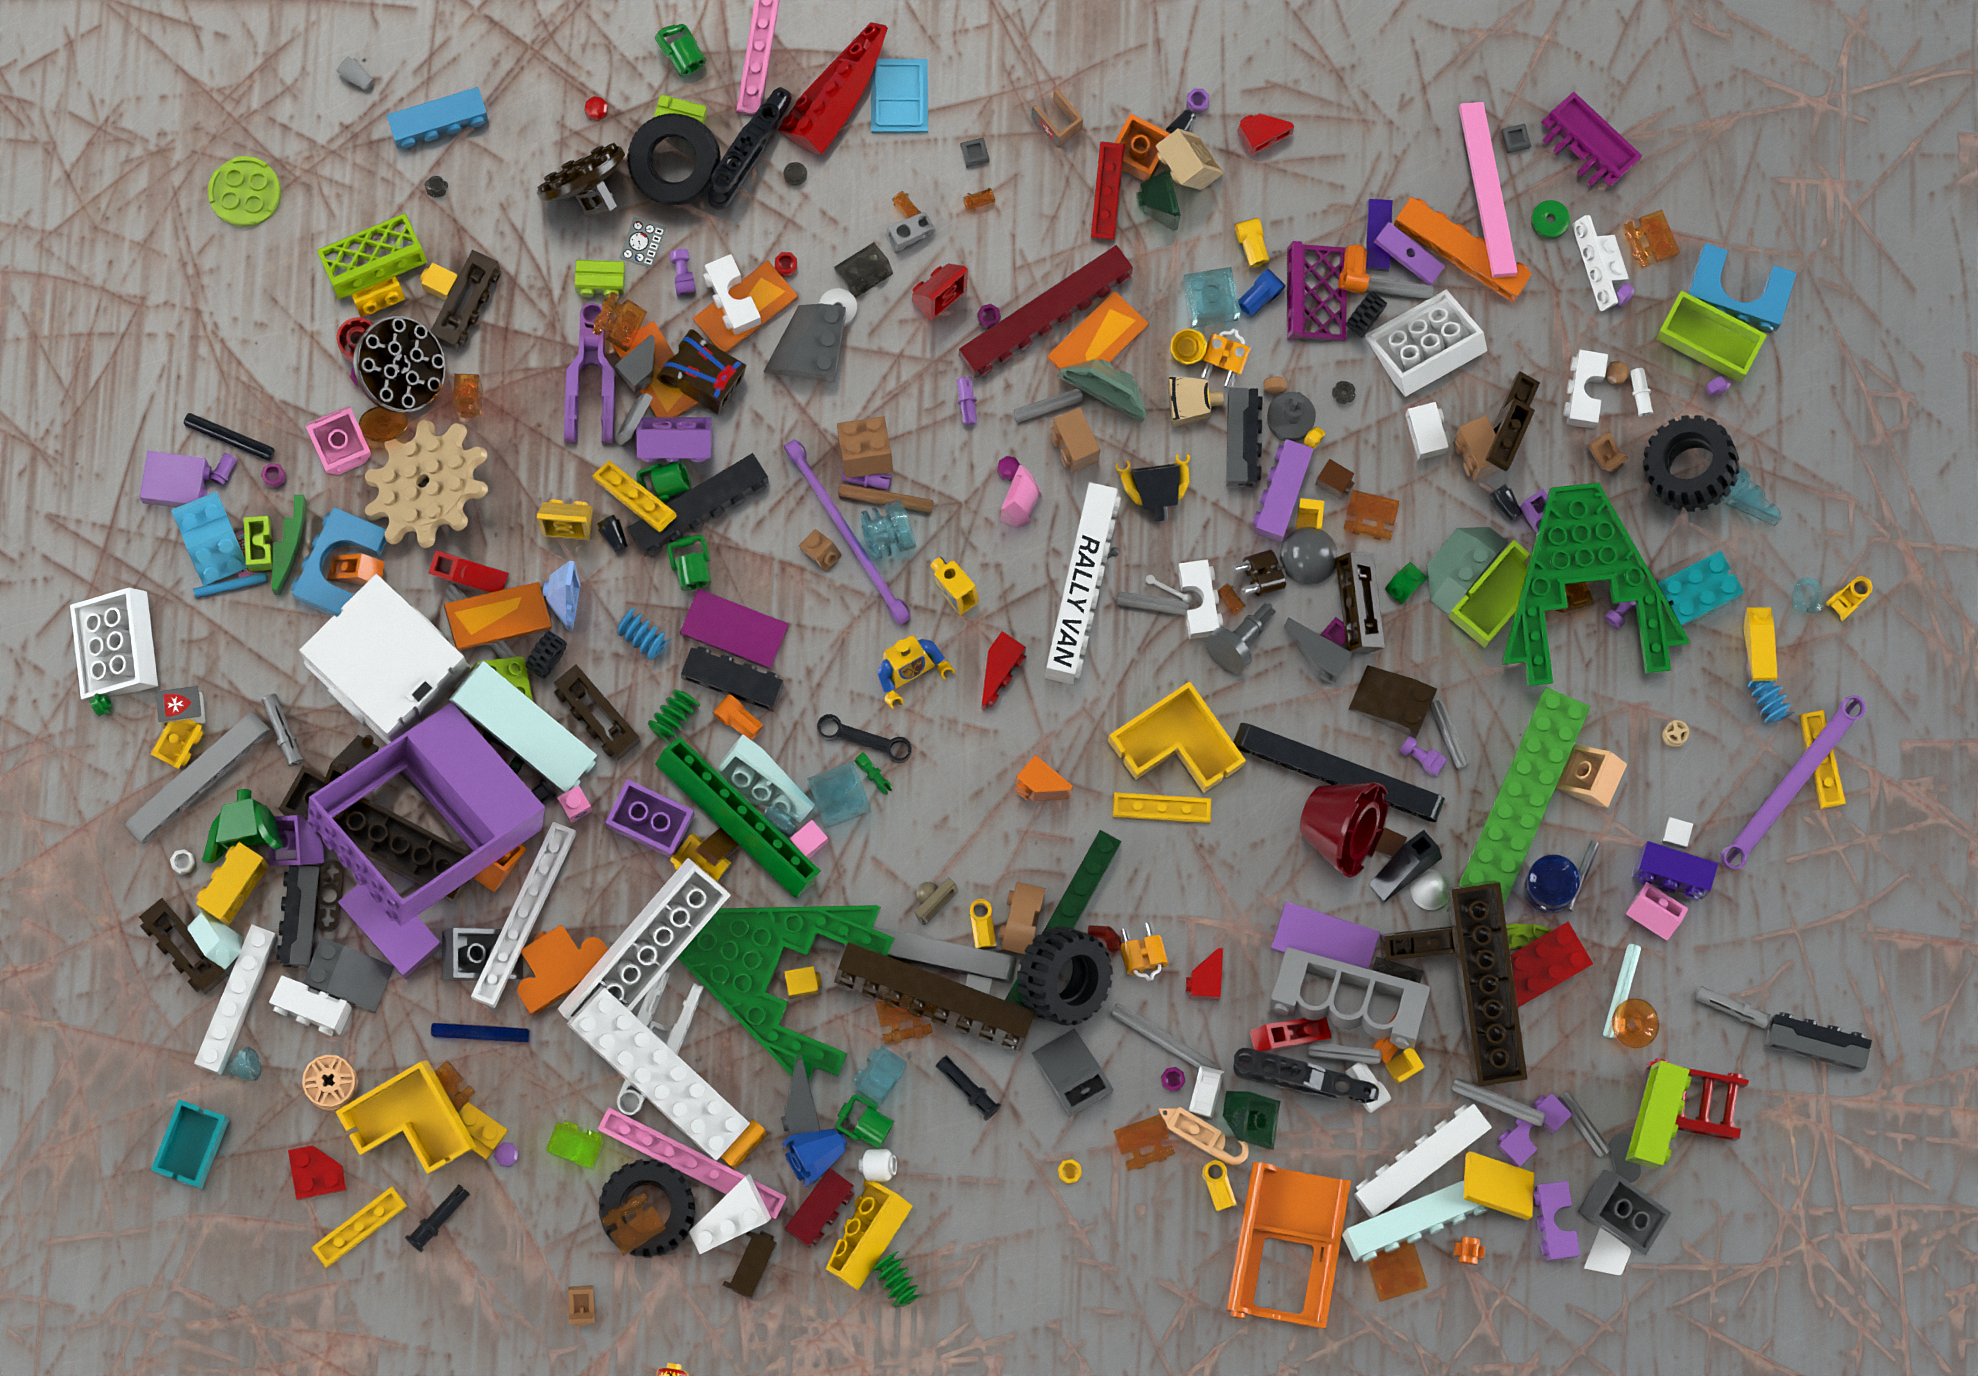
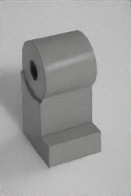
M920 213L888 226L886 237L894 252L897 253L904 250L906 246L930 236L935 232V228L927 213Z

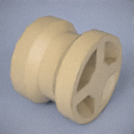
M1671 721L1663 730L1662 739L1669 747H1680L1689 737V728L1683 721Z

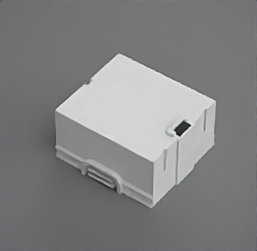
M377 574L341 608L342 613L338 617L334 615L299 649L305 660V666L329 688L327 692L333 695L334 699L356 720L358 719L362 726L367 724L387 744L412 729L421 719L424 720L444 700L443 697L471 669L464 656L447 641V638L414 606H410Z

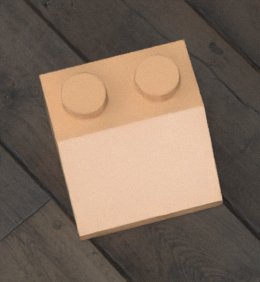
M1574 744L1556 789L1588 804L1608 808L1627 764L1611 751Z

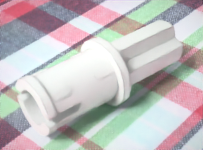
M1643 368L1633 369L1630 372L1634 390L1632 396L1636 400L1638 416L1652 415L1653 410L1649 395L1651 389H1648L1645 370Z

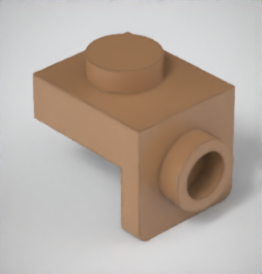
M1610 432L1603 433L1587 444L1600 469L1613 472L1623 466V462L1628 460L1627 455L1620 452Z
M816 529L799 545L800 549L815 560L824 571H827L842 555L834 542Z
M569 1286V1324L582 1327L594 1323V1286Z

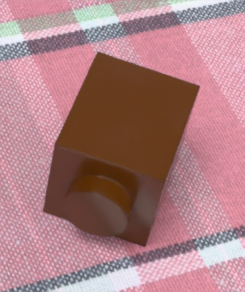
M1329 459L1318 476L1315 485L1340 499L1343 493L1348 495L1355 484L1352 481L1354 473Z

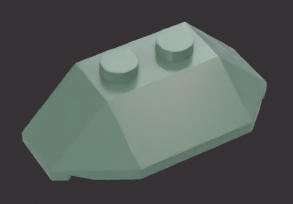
M1093 359L1062 368L1057 377L1140 423L1147 416L1138 384L1133 380V376L1124 371H1120V373L1112 369V365L1105 360L1099 359L1097 361Z
M1490 527L1457 528L1427 564L1430 601L1449 615L1451 610L1467 595L1468 591L1508 544V541Z

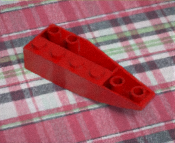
M870 22L807 88L801 97L797 99L794 107L784 117L777 131L803 149L822 155L859 101L881 52L888 30L887 26Z

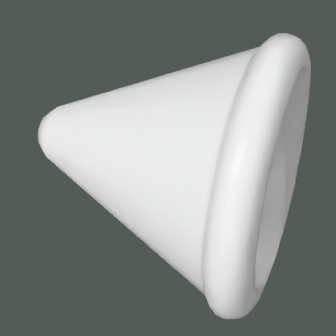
M1428 869L1411 882L1410 893L1412 899L1419 907L1425 910H1437L1448 902L1446 887H1451L1443 873Z

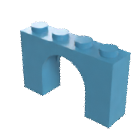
M1705 243L1700 252L1688 294L1746 324L1757 325L1759 329L1766 332H1776L1781 325L1797 272L1774 265L1769 272L1763 295L1752 302H1739L1730 298L1724 292L1721 285L1720 277L1728 250Z
M333 507L331 513L328 512L325 515L322 523L324 528L321 534L315 536L312 543L314 549L311 555L306 556L302 564L303 572L300 578L297 577L294 580L291 591H293L292 595L295 600L338 617L342 613L341 608L355 594L338 588L324 579L322 568L325 558L331 551L342 546H353L380 557L387 540L385 538L386 529Z

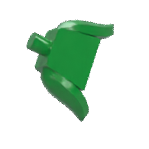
M237 790V801L222 806L221 813L215 818L209 830L202 858L203 862H216L226 849L229 850L233 845L236 847L238 842L246 847L267 843L275 850L283 847L273 813L266 805L251 799V790Z

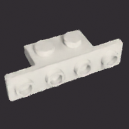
M1585 215L1575 221L1572 227L1599 310L1606 311L1618 303L1613 283H1623L1629 277L1615 235L1597 236L1591 216Z

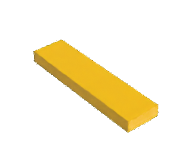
M610 460L592 475L595 482L659 533L677 517L675 511Z
M1824 710L1799 715L1806 750L1827 725ZM1832 749L1812 774L1821 810L1846 804L1834 750Z
M1114 792L1112 818L1210 824L1212 798Z
M391 1186L311 1248L324 1266L328 1268L408 1206L393 1186Z

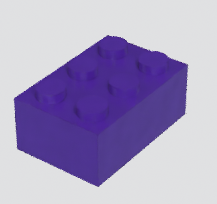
M1647 841L1639 850L1632 878L1637 879L1639 884L1645 885L1648 882L1649 884L1661 886L1660 889L1664 892L1675 893L1677 891L1683 893L1684 897L1689 900L1698 901L1711 891L1719 863Z

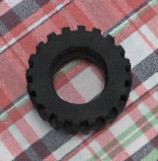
M1689 415L1681 416L1682 420L1676 421L1675 418L1669 420V425L1666 427L1661 425L1657 429L1658 434L1656 436L1651 435L1648 440L1650 447L1647 446L1644 450L1643 468L1653 492L1657 497H1660L1664 504L1667 506L1672 505L1673 509L1679 511L1683 507H1685L1687 512H1695V508L1699 507L1703 511L1708 509L1707 505L1712 503L1717 505L1721 502L1720 498L1723 495L1727 497L1731 493L1730 485H1736L1738 480L1736 474L1740 473L1739 456L1730 435H1728L1722 425H1717L1716 421L1711 418H1707L1705 421L1704 417L1700 415H1695L1694 419H1690ZM1692 448H1702L1712 452V462L1701 475L1691 479H1681L1671 475V465L1682 452Z
M1063 926L1043 931L1042 935H1037L1032 940V945L1026 947L1024 950L1026 952L1024 958L1021 957L1019 962L1021 967L1020 971H1017V979H1019L1020 983L1017 986L1019 993L1022 994L1020 996L1021 1000L1027 1006V1009L1035 1011L1037 1017L1065 1026L1080 1024L1082 1020L1086 1021L1091 1018L1093 1012H1098L1102 1007L1100 1004L1102 1001H1106L1109 995L1106 993L1108 987L1111 988L1112 980H1110V975L1113 974V968L1109 965V962H1111L1110 955L1106 952V947L1098 938L1085 932ZM1071 958L1073 965L1072 976L1067 987L1059 994L1057 989L1058 975L1065 962Z
M643 1159L635 1160V1163H627L621 1166L622 1168L619 1171H614L610 1175L609 1181L605 1182L598 1203L599 1218L611 1242L630 1255L636 1257L643 1256L644 1258H652V1256L656 1255L662 1256L671 1249H676L679 1246L678 1244L689 1235L688 1232L693 1226L695 1214L694 1196L683 1175L678 1170L676 1171L672 1168L671 1165L665 1162L660 1163L658 1160L650 1159V1161H643ZM643 1185H652L663 1190L671 1204V1212L667 1222L661 1228L651 1232H642L631 1227L626 1221L623 1211L624 1202L628 1194L635 1188Z

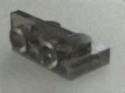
M874 242L834 267L836 274L855 298L893 275L888 258Z

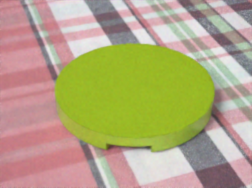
M234 157L216 169L209 180L208 199L212 209L221 220L233 226L250 227L264 222L274 213L280 201L281 188L277 175L266 162L255 157Z

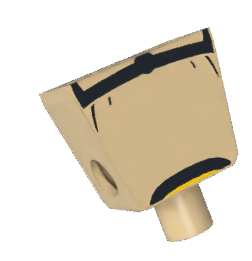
M1169 376L1168 393L1172 427L1210 418L1211 406L1224 405L1223 391L1209 392L1208 380Z

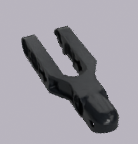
M779 87L772 92L766 103L759 107L751 121L742 128L712 173L711 185L713 188L708 198L712 208L716 210L725 209L758 162L767 142L777 129L778 122L791 103L792 97L788 90ZM765 116H770V117H772L773 119H766V118H764V117H765ZM721 193L725 195L726 200L716 202L713 199V195Z
M1241 1048L1234 1055L1233 1070L1237 1077L1337 1100L1347 1099L1360 1103H1370L1378 1100L1379 1088L1375 1084L1351 1078L1349 1075L1327 1070L1308 1062L1250 1048ZM1246 1060L1251 1064L1249 1066H1241L1239 1062ZM1271 1066L1275 1070L1273 1072H1266L1263 1068ZM1280 1069H1284L1283 1076L1280 1075ZM1292 1072L1296 1073L1295 1078L1290 1077ZM1340 1081L1348 1084L1349 1090L1339 1092L1336 1090L1335 1085Z

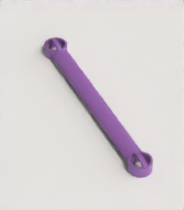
M795 439L785 444L784 449L795 466L798 465L886 600L888 609L899 625L910 619L908 605L904 601L895 598L807 463L805 447Z
M1852 695L1841 701L1837 713L1735 841L1722 850L1720 860L1724 867L1735 870L1745 865L1748 854L1853 722L1865 714L1866 704L1861 697ZM1854 699V701L1845 710L1846 703L1849 700ZM1857 704H1859V714L1855 717H1851L1849 713ZM1735 848V850L1726 859L1727 852L1730 849ZM1741 853L1740 864L1737 866L1730 865L1734 857Z

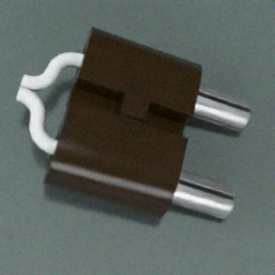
M1272 550L1246 556L1243 558V563L1232 566L1234 573L1245 571L1247 577L1251 576V585L1241 589L1243 595L1255 593L1257 596L1285 589V569L1278 570L1277 565L1283 566Z

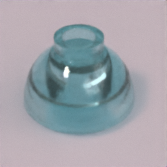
M244 1047L235 1054L233 1061L228 1064V1069L233 1077L238 1076L245 1081H255L261 1075L262 1065L256 1051L251 1047Z

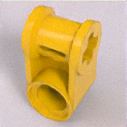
M1863 576L1855 578L1845 588L1839 590L1830 598L1826 605L1832 606L1840 615L1841 621L1845 620L1870 595L1873 588L1871 581ZM1854 585H1862L1865 589V594L1856 593Z

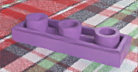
M1390 222L1385 225L1374 240V243L1428 285L1433 284L1445 267L1444 264Z

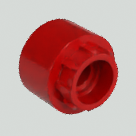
M355 317L348 319L337 331L336 340L340 352L351 363H353L356 347L352 343L356 337H360L373 324L365 318Z

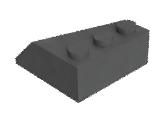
M823 303L799 305L764 372L835 383L846 307Z

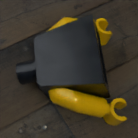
M1176 454L1173 464L1130 469V463L1125 460L1127 468L1124 470L1120 469L1118 463H1116V471L1121 476L1125 492L1135 504L1142 505L1143 509L1153 508L1154 521L1168 520L1167 506L1178 505V500L1183 498L1190 484L1189 454H1186V461H1180L1178 458L1179 454Z

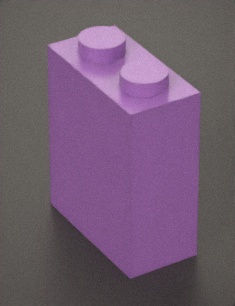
M147 451L140 499L144 504L176 508L204 497L208 494L207 489H205L206 480H210L211 466H208L206 458Z

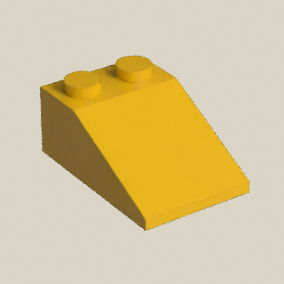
M551 499L549 502L542 503L537 513V521L542 536L591 539L593 509L588 503L575 501L573 504H564V501Z

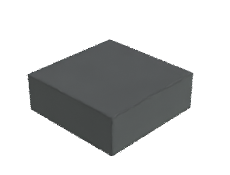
M1525 124L1501 130L1507 153L1531 147Z
M983 137L960 143L966 168L989 162L990 159Z

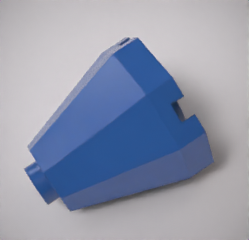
M835 1129L794 1134L786 1138L782 1143L783 1149L786 1147L789 1149V1152L785 1154L787 1162L799 1181L805 1179L803 1183L805 1187L815 1183L846 1151L845 1146L847 1145L844 1135Z

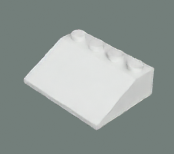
M1447 289L1365 334L1366 340L1393 383L1405 397L1487 351L1484 332Z
M126 588L70 605L81 700L91 699L95 697L96 693L101 696L104 694L114 696L139 692L158 686L146 591Z

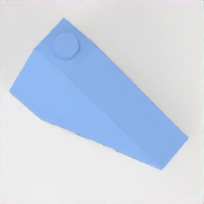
M568 561L550 574L549 582L544 583L543 596H546L548 605L566 629L573 632L581 584L575 562Z

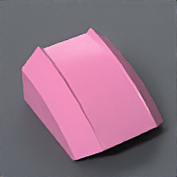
M350 406L341 408L305 425L323 467L328 474L340 475L365 464L371 455Z
M1019 465L1001 508L1000 521L1017 528L1031 523V514L1038 498L1041 497V492L1034 477L1022 465Z

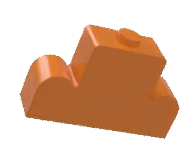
M559 925L548 933L543 931L533 938L534 942L521 950L523 958L536 978L527 977L523 979L518 985L517 992L532 1017L571 993L608 951V948L601 939L589 937L583 941L581 949H578L565 928Z

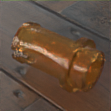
M988 188L974 194L967 193V196L963 197V201L967 211H975L977 207L994 203L995 198L992 189Z
M901 191L892 199L894 207H898L907 219L920 214L921 212L908 198L909 194Z
M1227 583L1218 590L1219 599L1222 598L1232 611V614L1236 615L1246 605L1234 592V586H1230Z

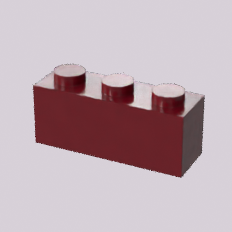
M829 1168L785 1226V1231L808 1248L812 1244L817 1246L825 1235L822 1230L827 1224L832 1226L840 1215L837 1210L842 1204L847 1206L855 1195L852 1192L854 1185Z

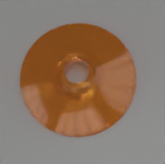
M380 407L369 409L359 420V427L363 436L377 442L398 438L405 432L408 425L405 413L389 412Z
M1628 999L1615 1009L1612 1017V1028L1615 1036L1622 1044L1630 1048H1642L1649 1045L1656 1038L1659 1030V1018L1655 1009L1648 1002L1642 999ZM1630 1020H1633L1635 1022L1634 1028L1630 1027Z

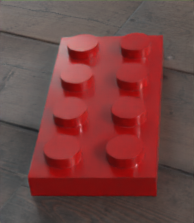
M1569 921L1510 954L1517 1006L1524 1005L1593 965L1592 960Z

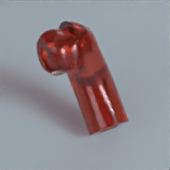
M1089 925L1088 934L1096 938H1103L1107 943L1106 946L1109 951L1116 952L1119 950L1120 944H1122L1121 937L1112 927Z

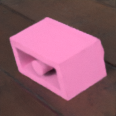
M1646 882L1633 899L1626 915L1668 941L1682 922L1688 908Z

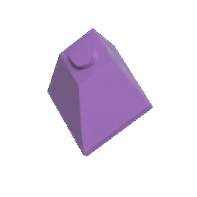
M301 815L274 816L283 847L275 850L268 845L269 866L324 863L322 837L310 828L308 822Z

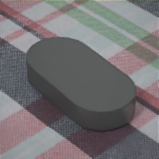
M1617 1134L1610 1140L1608 1145L1614 1171L1628 1182L1633 1183L1640 1177L1641 1167L1638 1164L1625 1161L1631 1137L1626 1134Z

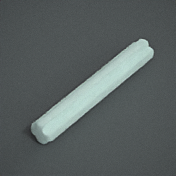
M1629 944L1626 949L1603 1036L1615 1039L1618 1034L1641 947L1635 944Z

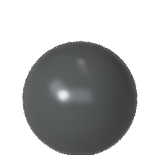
M1315 527L1299 528L1290 533L1281 546L1280 562L1282 563V568L1285 569V573L1289 578L1300 584H1318L1326 580L1336 567V558L1338 557L1336 544L1323 530H1317Z

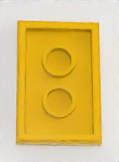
M1471 1151L1468 1152L1465 1157L1463 1199L1525 1220L1532 1218L1534 1172Z

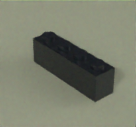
M698 646L697 649L691 647L681 672L683 680L724 695L730 694L738 700L774 712L784 686L780 675L767 671L766 674L759 672L756 666L748 663L743 665L734 663L735 660L726 655H721L720 657L712 655L711 650Z

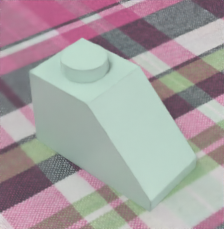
M202 911L188 926V931L203 954L222 968L226 969L240 954L243 937L205 911Z

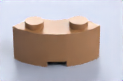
M1016 882L1015 891H1009L1007 905H1011L1007 925L1002 924L999 938L1003 939L1001 949L1025 954L1024 950L1026 947L1033 944L1032 940L1035 937L1046 888Z

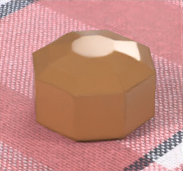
M1620 360L1610 362L1606 368V381L1614 386L1623 384L1629 376L1628 365Z
M1269 377L1263 382L1264 392L1268 394H1280L1287 390V380L1284 377Z

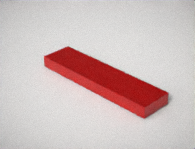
M1100 142L1091 237L1111 240L1116 238L1125 144Z

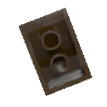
M1367 665L1348 710L1416 739L1437 688L1410 677Z

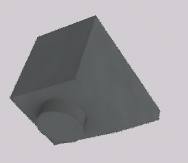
M652 334L615 365L616 372L635 393L639 389H646L653 381L656 343Z

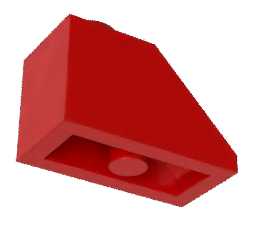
M1259 113L1255 116L1251 114L1244 117L1240 121L1237 132L1250 155H1253L1292 135L1294 125L1292 122Z
M1223 948L1216 949L1192 970L1191 977H1186L1185 992H1190L1189 999L1219 1001L1221 997Z

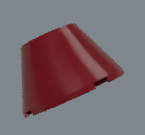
M1376 782L1319 786L1314 789L1305 803L1300 819L1301 835L1343 876L1351 878L1359 874L1364 869V866L1361 864L1366 857L1372 858L1388 814L1389 803L1384 801V794L1387 795L1388 793L1386 787Z

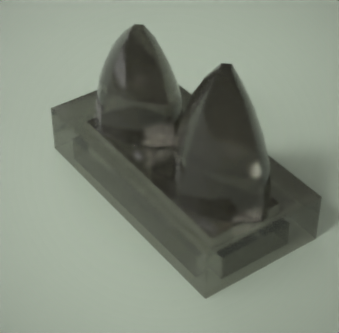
M1375 957L1372 967L1373 971L1416 983L1421 982L1423 975L1422 970L1393 961H1386L1379 957Z

